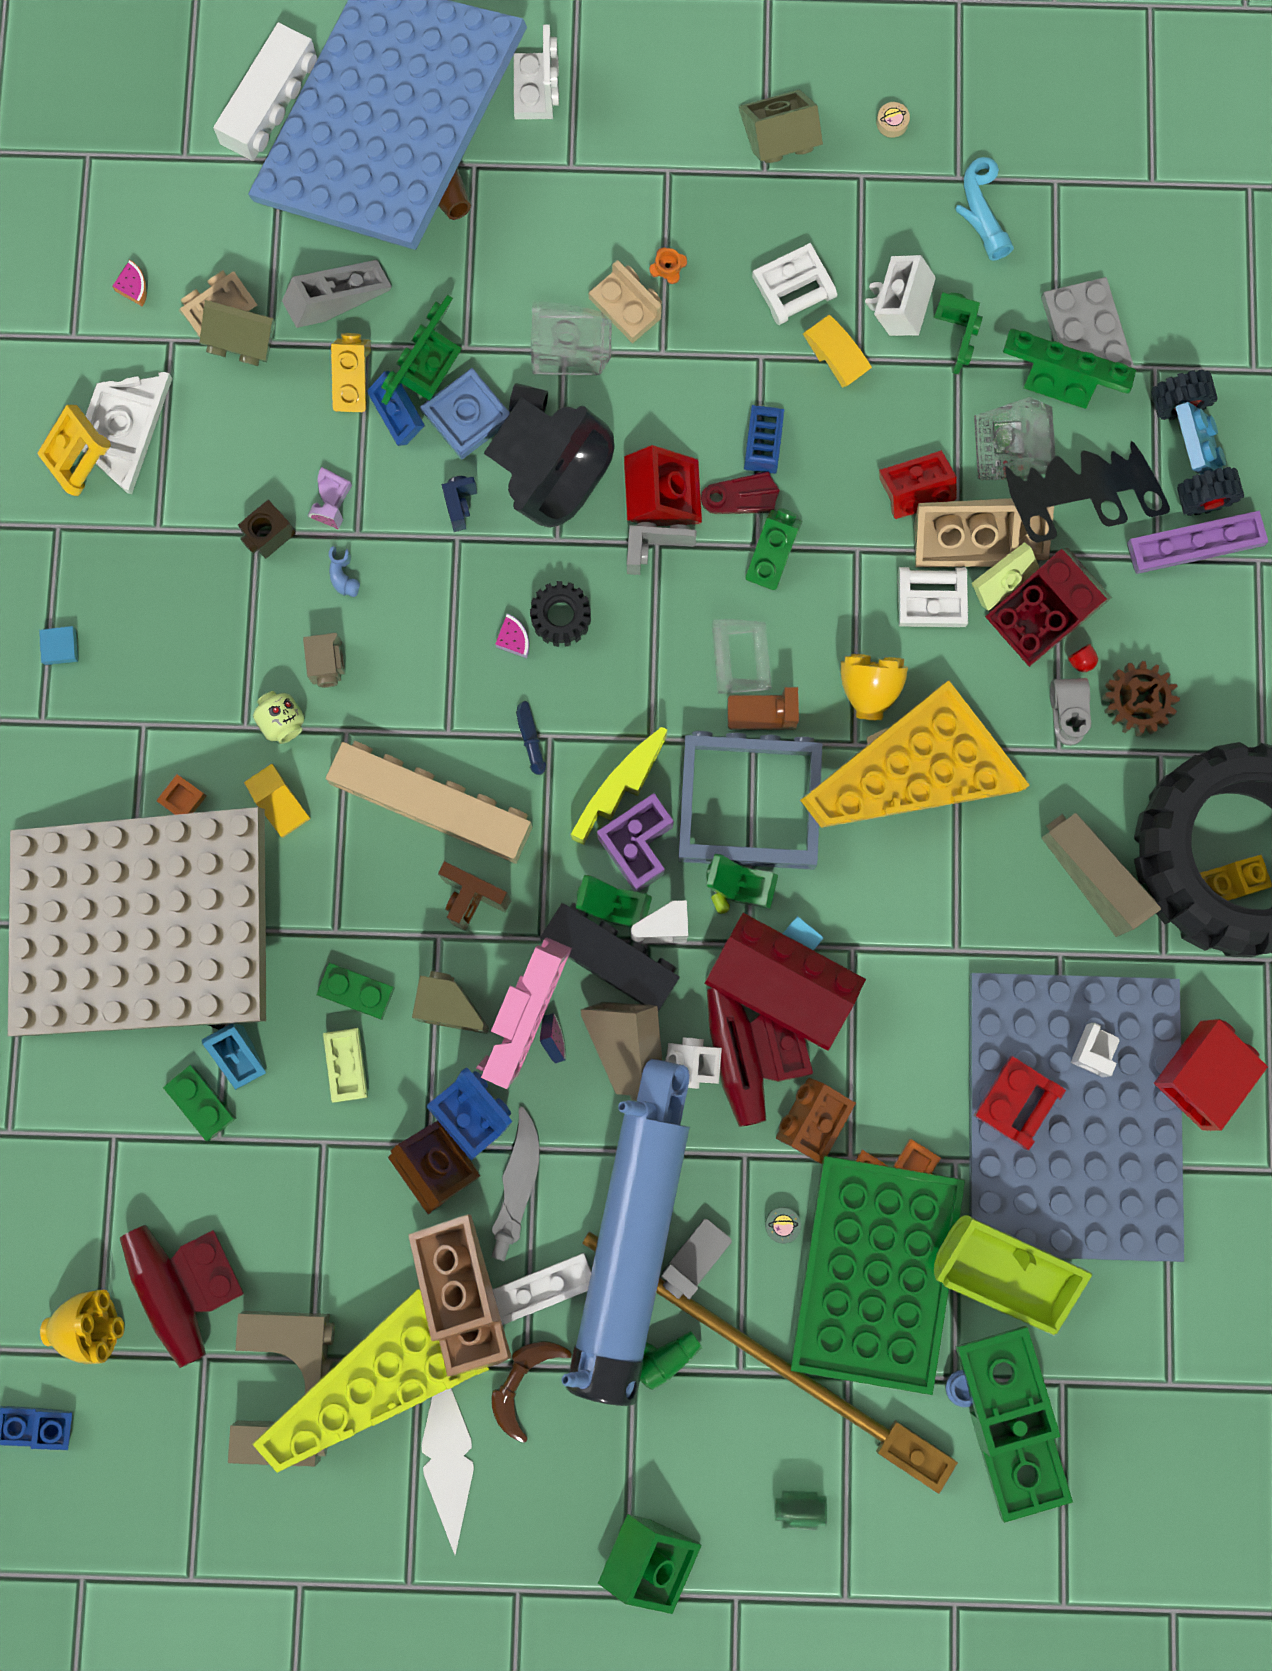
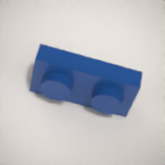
M384 371L367 390V393L397 446L407 445L425 425L402 384H400L388 405L381 402L386 392L381 386L390 371Z

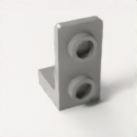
M641 522L637 526L630 525L627 574L640 575L641 564H648L649 544L694 547L696 546L697 531L690 530L689 526L680 524L672 525L670 528L657 527L656 524Z

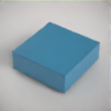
M73 626L39 630L41 663L52 665L78 662L76 629Z

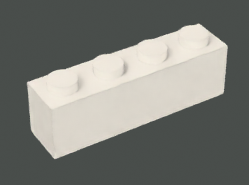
M279 22L277 23L213 127L220 145L252 161L255 160L259 152L264 151L268 144L270 133L275 125L278 126L282 122L286 107L291 99H295L298 96L303 79L307 73H311L317 61L311 38Z

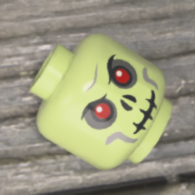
M271 691L258 699L257 703L259 706L254 711L253 718L267 740L278 741L280 744L294 739L302 732L301 726L304 723V714L291 695L287 693L276 694L274 691Z

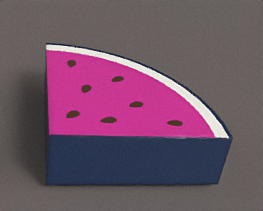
M555 1013L544 1015L539 1041L554 1063L566 1061L565 1041L559 1021Z

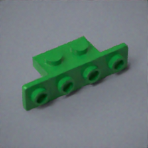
M450 295L446 296L442 304L437 301L434 303L426 317L430 321L428 326L426 327L423 324L419 326L411 340L415 343V346L412 350L406 347L396 364L401 368L397 373L391 370L381 386L386 391L381 401L385 405H388L401 383L430 401L462 350L460 346L435 331L453 300V297Z
M1010 329L1003 349L1005 354L1033 363L1023 389L1084 409L1087 408L1097 384L1129 394L1133 387L1136 374L1134 368L1120 362H1113L1098 357L1090 352H1082L1064 346L1060 342L1034 336L1026 331Z

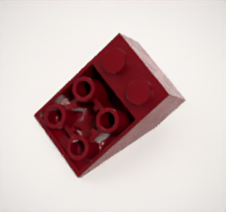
M1061 548L985 617L1030 667L1090 618L1112 597L1069 548Z

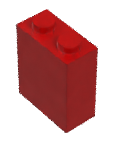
M1221 1019L1202 1020L1182 1044L1154 1084L1201 1130L1222 1131L1268 1066L1259 1058V1052L1254 1047L1244 1043L1235 1034V1029L1229 1023Z

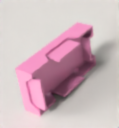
M547 937L543 940L541 946L535 947L524 976L519 977L516 987L510 985L491 1032L504 1037L502 1044L494 1045L491 1055H486L477 1065L476 1069L483 1071L481 1078L508 1089L519 1075L572 948Z

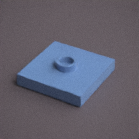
M473 368L433 396L430 401L428 400L420 406L422 413L461 460L497 434L510 414Z

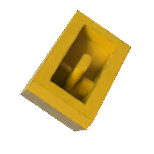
M272 763L244 782L256 805L259 808L265 809L266 818L282 838L311 819Z

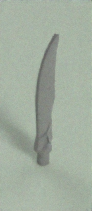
M524 1107L519 1108L517 1138L509 1163L502 1177L504 1203H502L499 1216L492 1227V1232L495 1235L494 1239L497 1240L491 1257L505 1261L510 1244L513 1245L520 1238V1224L536 1180L539 1166L538 1135L535 1125Z

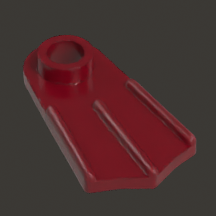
M763 472L710 484L702 492L701 503L703 508L712 514L770 513L771 510H775L780 490L774 483L770 473ZM718 493L722 496V500L714 502L710 496Z

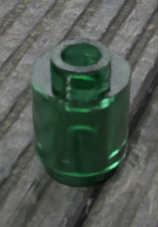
M782 1490L781 1498H775L774 1502L775 1521H781L782 1529L817 1530L818 1526H826L827 1498L826 1496H818L817 1492Z

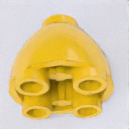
M851 654V656H845V661H841L842 685L846 696L856 710V718L883 720V713L895 702L904 687L908 667L904 666L905 659L884 657V659H879V662H871L870 655Z
M103 1289L80 1293L65 1301L51 1317L43 1320L40 1327V1337L44 1345L52 1346L60 1355L83 1364L105 1363L112 1354L117 1339L121 1338L124 1334L125 1327L123 1319L117 1316L109 1292Z

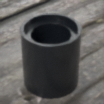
M519 383L514 384L509 403L510 413L521 397L545 413L548 402V390Z

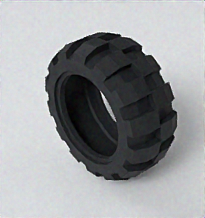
M1241 742L1214 746L1205 753L1194 755L1171 773L1164 776L1148 795L1150 802L1146 810L1139 814L1134 834V840L1139 843V857L1134 859L1139 884H1147L1153 899L1161 908L1156 914L1164 924L1171 922L1182 931L1181 939L1204 951L1212 948L1222 951L1228 957L1252 958L1272 953V907L1269 909L1245 908L1225 900L1214 892L1202 878L1195 864L1192 853V830L1198 812L1211 796L1219 794L1245 795L1263 802L1272 809V745L1260 743L1256 747H1247Z

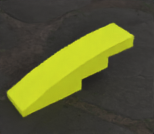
M660 727L638 745L607 777L586 806L571 833L572 840L584 845L599 815L611 821L625 791L636 796L639 795L667 738V729Z

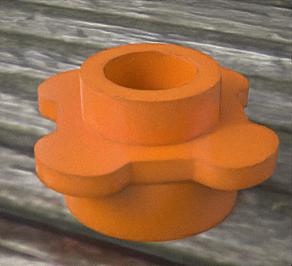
M660 248L657 251L655 263L650 265V274L653 277L660 276L667 279L668 283L675 284L680 280L679 273L687 265V259L683 254H679L674 249ZM669 263L671 264V267L667 268L665 267V265Z

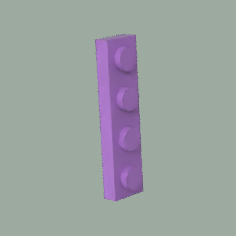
M1259 510L1132 538L1127 542L1135 573L1139 574L1262 547L1268 543V538Z

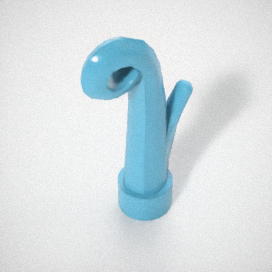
M981 157L974 160L968 166L964 175V189L971 211L961 205H957L955 210L979 233L989 259L995 261L1009 255L1013 251L1014 246L1008 233L1003 232L979 188V185L988 184L997 177L998 165L991 158ZM982 169L989 170L985 175L977 174Z

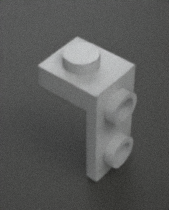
M704 1219L661 1272V1276L666 1279L663 1286L676 1298L679 1299L684 1294L690 1300L697 1291L700 1281L731 1244V1238L711 1221Z

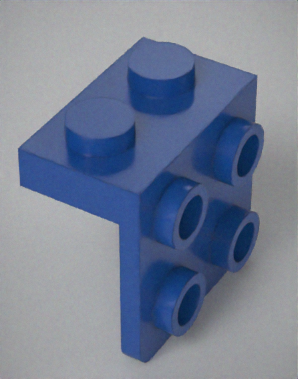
M466 1067L460 1072L456 1081L427 1105V1108L469 1159L473 1160L506 1131L512 1120L509 1117L511 1111L500 1098L495 1100L486 1090L488 1084L485 1079L481 1078L482 1075L477 1071L471 1072Z

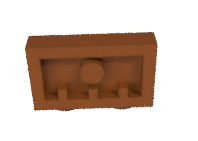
M808 1078L805 1084L797 1091L796 1100L788 1115L782 1119L776 1139L822 1164L823 1155L828 1156L856 1103L828 1085Z

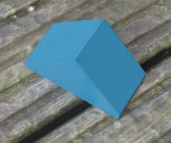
M233 1023L201 1039L202 1044L235 1090L266 1074V1070L243 1025Z

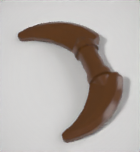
M540 1341L524 1345L512 1354V1359L514 1360L511 1365L512 1369L504 1384L499 1389L492 1391L491 1402L498 1425L513 1439L523 1443L528 1440L518 1425L514 1410L516 1390L524 1375L532 1367L547 1359L571 1358L572 1353L568 1349L556 1343Z

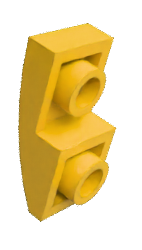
M827 315L802 333L818 360H825L842 388L848 386L872 368L857 344L831 315Z
M1262 854L1200 873L1209 887L1227 901L1272 887Z

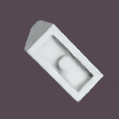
M687 900L672 901L634 924L631 928V939L639 944L686 943L688 938Z

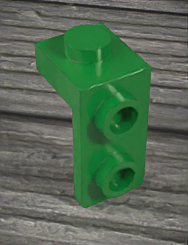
M942 292L934 318L965 326L952 372L959 375L962 365L969 366L974 346L969 345L971 335H978L983 316L977 315L981 302L967 299L959 293L948 294Z
M779 508L778 511H770L745 577L747 581L771 590L777 589L793 543L803 522L796 519L797 515L794 512Z
M715 853L713 861L707 868L706 879L708 888L733 902L770 909L778 875L773 872L742 867L724 855Z
M584 875L582 884L577 890L576 908L605 922L632 927L647 917L652 896L646 893L619 889L591 875Z

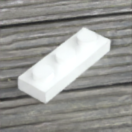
M585 1253L492 1289L502 1325L588 1291L591 1269Z

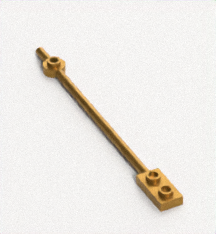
M589 1231L582 1244L596 1252L599 1237ZM659 1278L657 1294L879 1440L881 1443L876 1450L879 1455L940 1494L958 1464L955 1459L896 1420L887 1429L806 1374L791 1371V1364L690 1298L689 1300L684 1294L679 1299L676 1298L663 1286L665 1281Z

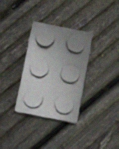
M1107 277L1043 293L1041 299L1054 341L1060 342L1064 346L1082 352H1090L1098 357L1113 362H1120L1134 368Z

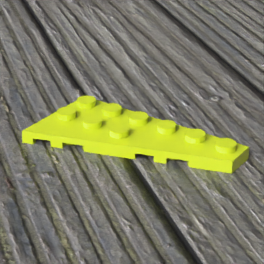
M416 1289L258 1437L252 1445L278 1473L319 1453V1451L350 1438L364 1429L422 1403L426 1399L448 1390L475 1375H479L489 1370V1368L486 1367L447 1377L440 1342L431 1341L421 1291Z

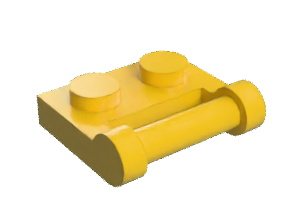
M66 405L37 454L62 488L70 495L79 496L85 488V479L99 457L107 453L111 443L106 437L96 431L77 405ZM85 444H87L89 448L72 474L70 468Z

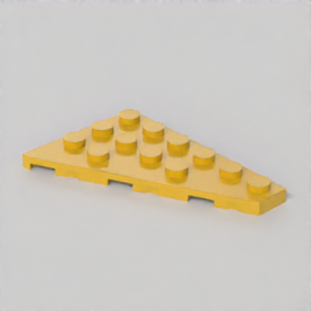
M947 681L800 801L819 826L824 828L1017 793L1025 790L1030 785L952 683Z

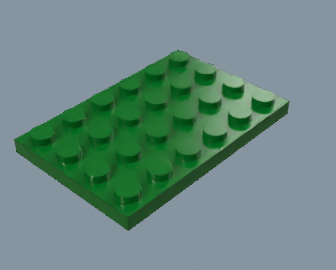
M823 1155L791 1357V1371L933 1395L949 1288L936 1280L934 1263L937 1253L956 1221L960 1219L965 1186L964 1179Z

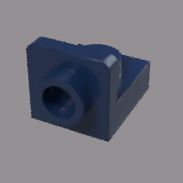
M456 476L449 479L447 483L441 484L453 532L466 529L464 518L470 517L465 497L477 494L474 477Z

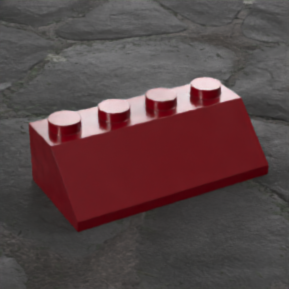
M743 912L704 984L829 1051L852 1010L866 979Z

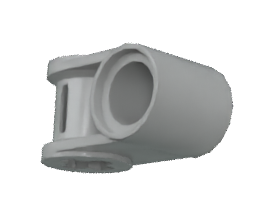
M1087 678L1053 679L1050 684V702L1053 709L1055 736L1064 745H1076L1091 728L1089 681ZM1069 721L1072 722L1073 727H1079L1077 732H1073L1072 726H1066Z

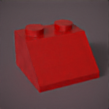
M654 445L624 456L628 521L635 523L649 522L657 526L696 525L702 523L698 459Z

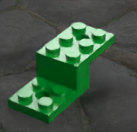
M1022 1326L957 1345L956 1350L975 1410L969 1413L1001 1520L1005 1523L1073 1503L1054 1440L1061 1437L1028 1327ZM1002 1362L1008 1363L1012 1369L1011 1378L1005 1383H997L993 1378L994 1367ZM1024 1465L1033 1466L1036 1472L1034 1481L1028 1485L1020 1484L1017 1479L1018 1470Z

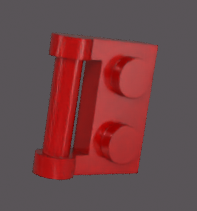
M1010 1056L973 1116L1017 1145L1030 1151L1035 1142L1033 1137L1057 1099L1061 1100L1066 1090L1017 1058ZM1037 1086L1045 1092L1021 1131H1018L1012 1127V1124Z

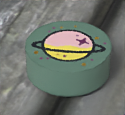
M779 1207L768 1214L765 1221V1229L768 1236L775 1242L782 1244L790 1243L798 1237L801 1231V1221L793 1210Z

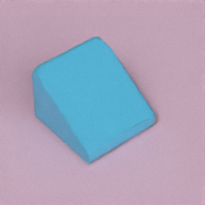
M798 916L782 933L812 950L824 939Z

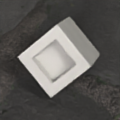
M1086 1024L1070 1063L1101 1077L1112 1076L1117 1063L1111 1060L1118 1046L1119 1038L1100 1030L1101 1025Z

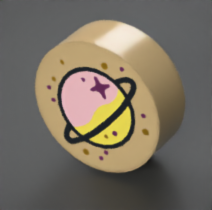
M889 102L883 105L878 112L876 120L880 133L890 138L899 137L904 134L910 120L909 111L898 102Z

